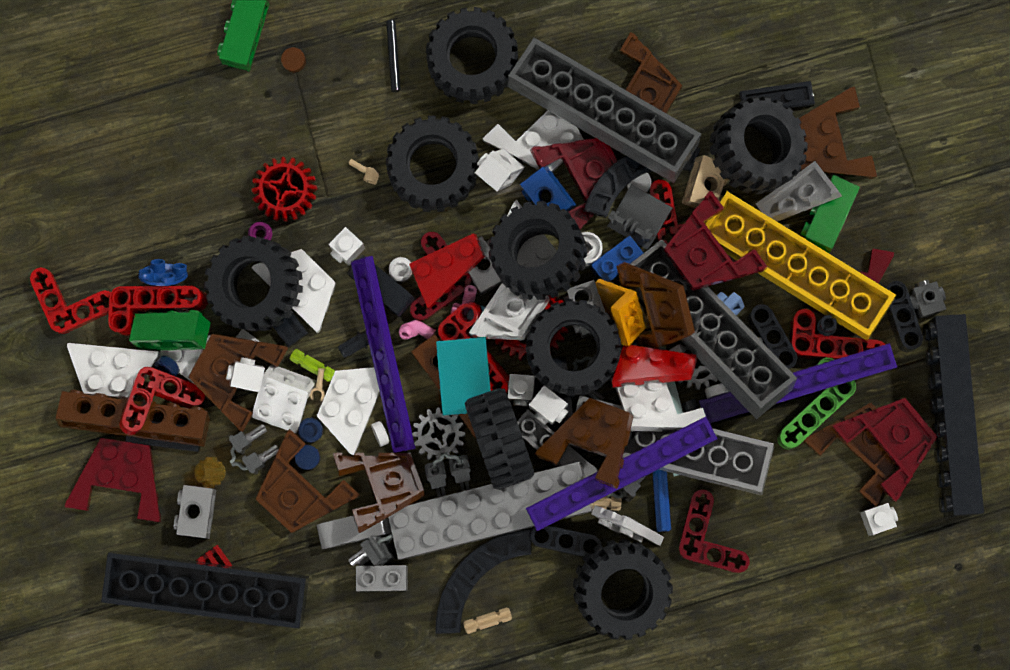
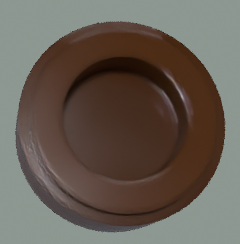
M291 47L283 52L281 62L287 71L296 73L305 67L306 57L300 49Z

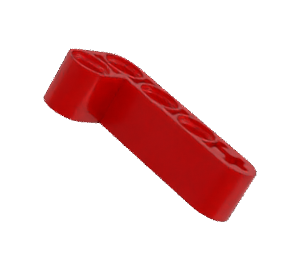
M194 286L116 287L112 290L109 297V327L114 332L128 336L131 334L134 316L138 312L202 311L208 305L207 294ZM174 293V301L168 304L167 299L169 295ZM127 294L128 299L126 303L121 304L122 296ZM151 294L150 302L144 304L145 296ZM197 295V299H194L192 302L185 299V297L195 298ZM126 318V325L121 329L120 322Z
M473 301L459 306L439 325L438 334L443 341L473 338L469 332L470 328L482 314L481 306ZM466 307L471 308L474 312L472 320L466 318L464 314ZM448 323L455 326V335H450L447 332ZM487 350L489 376L494 372L496 374L490 379L491 391L497 389V382L501 381L503 383L501 389H505L506 393H508L510 376Z
M809 309L797 311L791 320L789 341L798 358L816 360L832 358L836 360L849 356L844 349L847 344L853 345L856 353L885 345L879 340L868 339L866 341L861 338L815 334L816 316ZM798 316H806L809 320V326H800L797 321ZM796 340H804L807 344V350L799 351L795 345ZM821 342H827L831 345L832 351L830 354L821 351Z

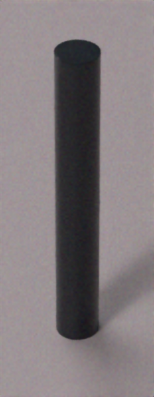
M388 20L386 21L391 92H399L401 88L396 21Z

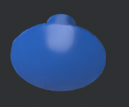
M162 259L152 260L150 262L151 265L140 269L138 274L142 282L155 286L178 284L188 276L186 264H166Z

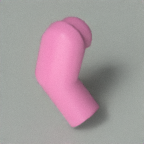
M468 285L465 287L462 304L454 303L451 313L467 302H475L477 292L475 286ZM468 307L465 308V311H464L465 316L467 315V313L469 312V310H470L471 308H468Z
M413 320L401 325L398 333L404 340L418 335L429 339L435 334L436 330L419 320Z

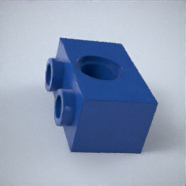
M548 166L540 168L520 184L524 189L522 190L524 197L529 202L533 201L535 205H537V201H543L541 195L547 189L552 195L550 202L546 203L547 206L550 203L559 205L560 209H565L567 212L576 206Z
M628 236L591 264L590 270L597 279L613 283L619 278L617 265L622 262L631 264L644 253L632 237Z

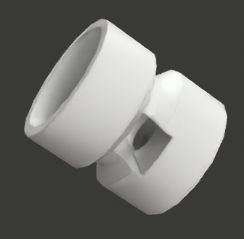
M582 232L586 242L584 245L587 249V257L584 258L586 262L584 269L591 268V264L601 258L602 242L594 233Z

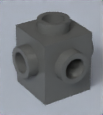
M924 280L914 284L915 288L909 294L918 320L946 310L944 304L946 300L945 292L942 287L938 286L937 281L929 283V280Z

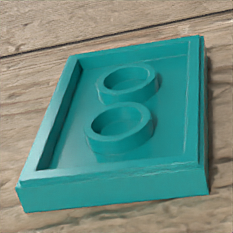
M486 337L436 341L443 416L466 414L467 410L464 403L469 398L491 391Z

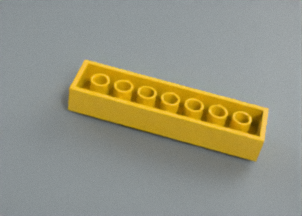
M727 191L720 201L724 207L723 211L705 224L727 255L738 260L755 249L768 266L765 271L758 274L824 315H831V318H835L837 323L868 341L894 301L896 294Z

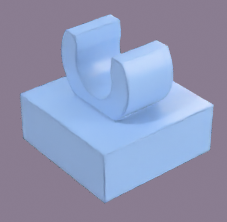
M723 292L717 295L735 315L745 307L741 297L735 292L729 297Z

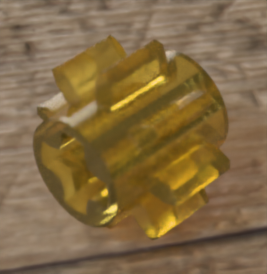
M205 457V460H200L195 467V478L198 483H203L204 488H215V485H220L221 481L225 478V467L222 462H217L216 457Z

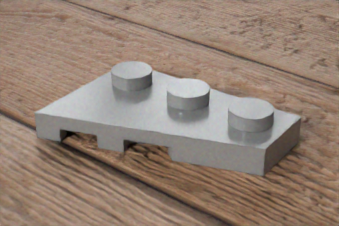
M814 161L794 176L792 180L778 187L757 202L756 206L765 215L775 221H780L842 197V195L816 161Z

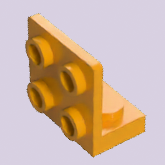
M598 279L595 283L605 312L609 314L611 320L615 321L619 338H621V344L629 347L646 329L637 292L612 282Z

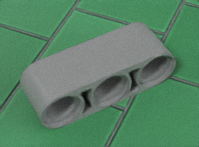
M353 516L316 525L322 549L366 540L370 536L379 537L392 533L388 518L361 533H358Z

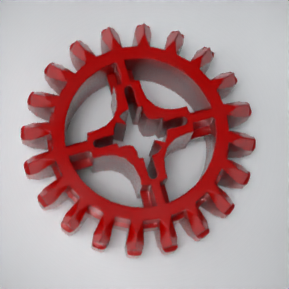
M281 157L280 164L274 158L272 159L273 166L269 167L267 163L263 164L265 172L257 170V174L261 179L255 178L253 183L259 187H254L251 190L253 194L259 195L255 196L253 200L255 203H260L258 205L260 211L266 209V217H270L274 213L273 219L275 221H278L281 215L284 222H288V215L297 220V212L300 211L301 215H306L303 209L304 206L309 209L313 207L308 200H316V195L310 193L318 190L317 186L312 184L316 181L315 176H309L311 173L310 168L303 170L304 163L302 161L295 166V158H291L288 164L285 157ZM286 172L283 173L281 179L277 181L270 180L276 174ZM293 173L303 180L304 190H299L298 187L292 185ZM285 185H287L289 191L286 190L284 194H282L280 188H284ZM266 188L277 194L276 206L267 200ZM289 199H299L295 204L288 207H283L286 206V203Z

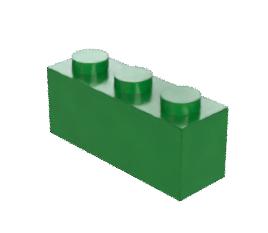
M232 0L231 11L233 13L231 19H227L225 23L224 33H226L224 42H220L217 50V55L223 65L250 71L270 6L268 0Z
M835 175L832 176L830 181L842 197L813 207L810 211V215L813 218L810 223H805L800 233L801 236H804V239L827 253H830L860 189L859 186Z
M189 310L188 313L176 311L156 313L147 311L145 314H135L129 341L140 350H202L206 347L211 322L201 312L196 310Z

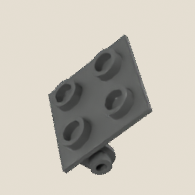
M631 184L616 212L613 210L609 214L608 219H610L608 227L625 237L631 236L635 243L649 250L672 207Z

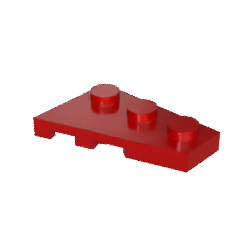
M473 233L409 264L427 308L431 309L438 299L453 288L452 286L457 281L467 275L486 257L477 234Z
M623 345L612 379V387H622L621 383L635 382V385H643L644 381L659 380L661 383L691 380L697 362V355L630 345L629 347Z

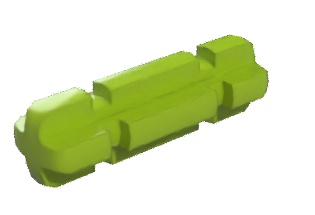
M295 349L290 356L292 362L297 365L301 364V367L315 375H318V368H324L323 379L327 382L332 380L335 373L334 369L328 366L324 367L323 363L309 355L305 356L298 349Z

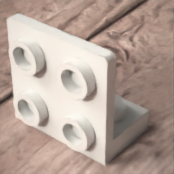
M271 364L263 375L261 389L257 394L252 418L287 431L291 429L294 433H297L307 399L312 389L315 388L317 380Z

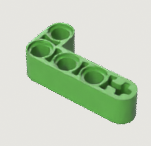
M823 358L816 365L830 362L834 359ZM855 381L846 383L849 386L847 394L840 393L837 386L825 389L779 432L777 438L779 445L787 450L800 445L856 391ZM822 398H826L831 402V409L829 411H825L820 407V400ZM803 415H810L813 418L814 423L812 427L803 425ZM795 429L801 431L793 437L794 442L790 441L787 443L785 441L787 438L785 432L790 434Z

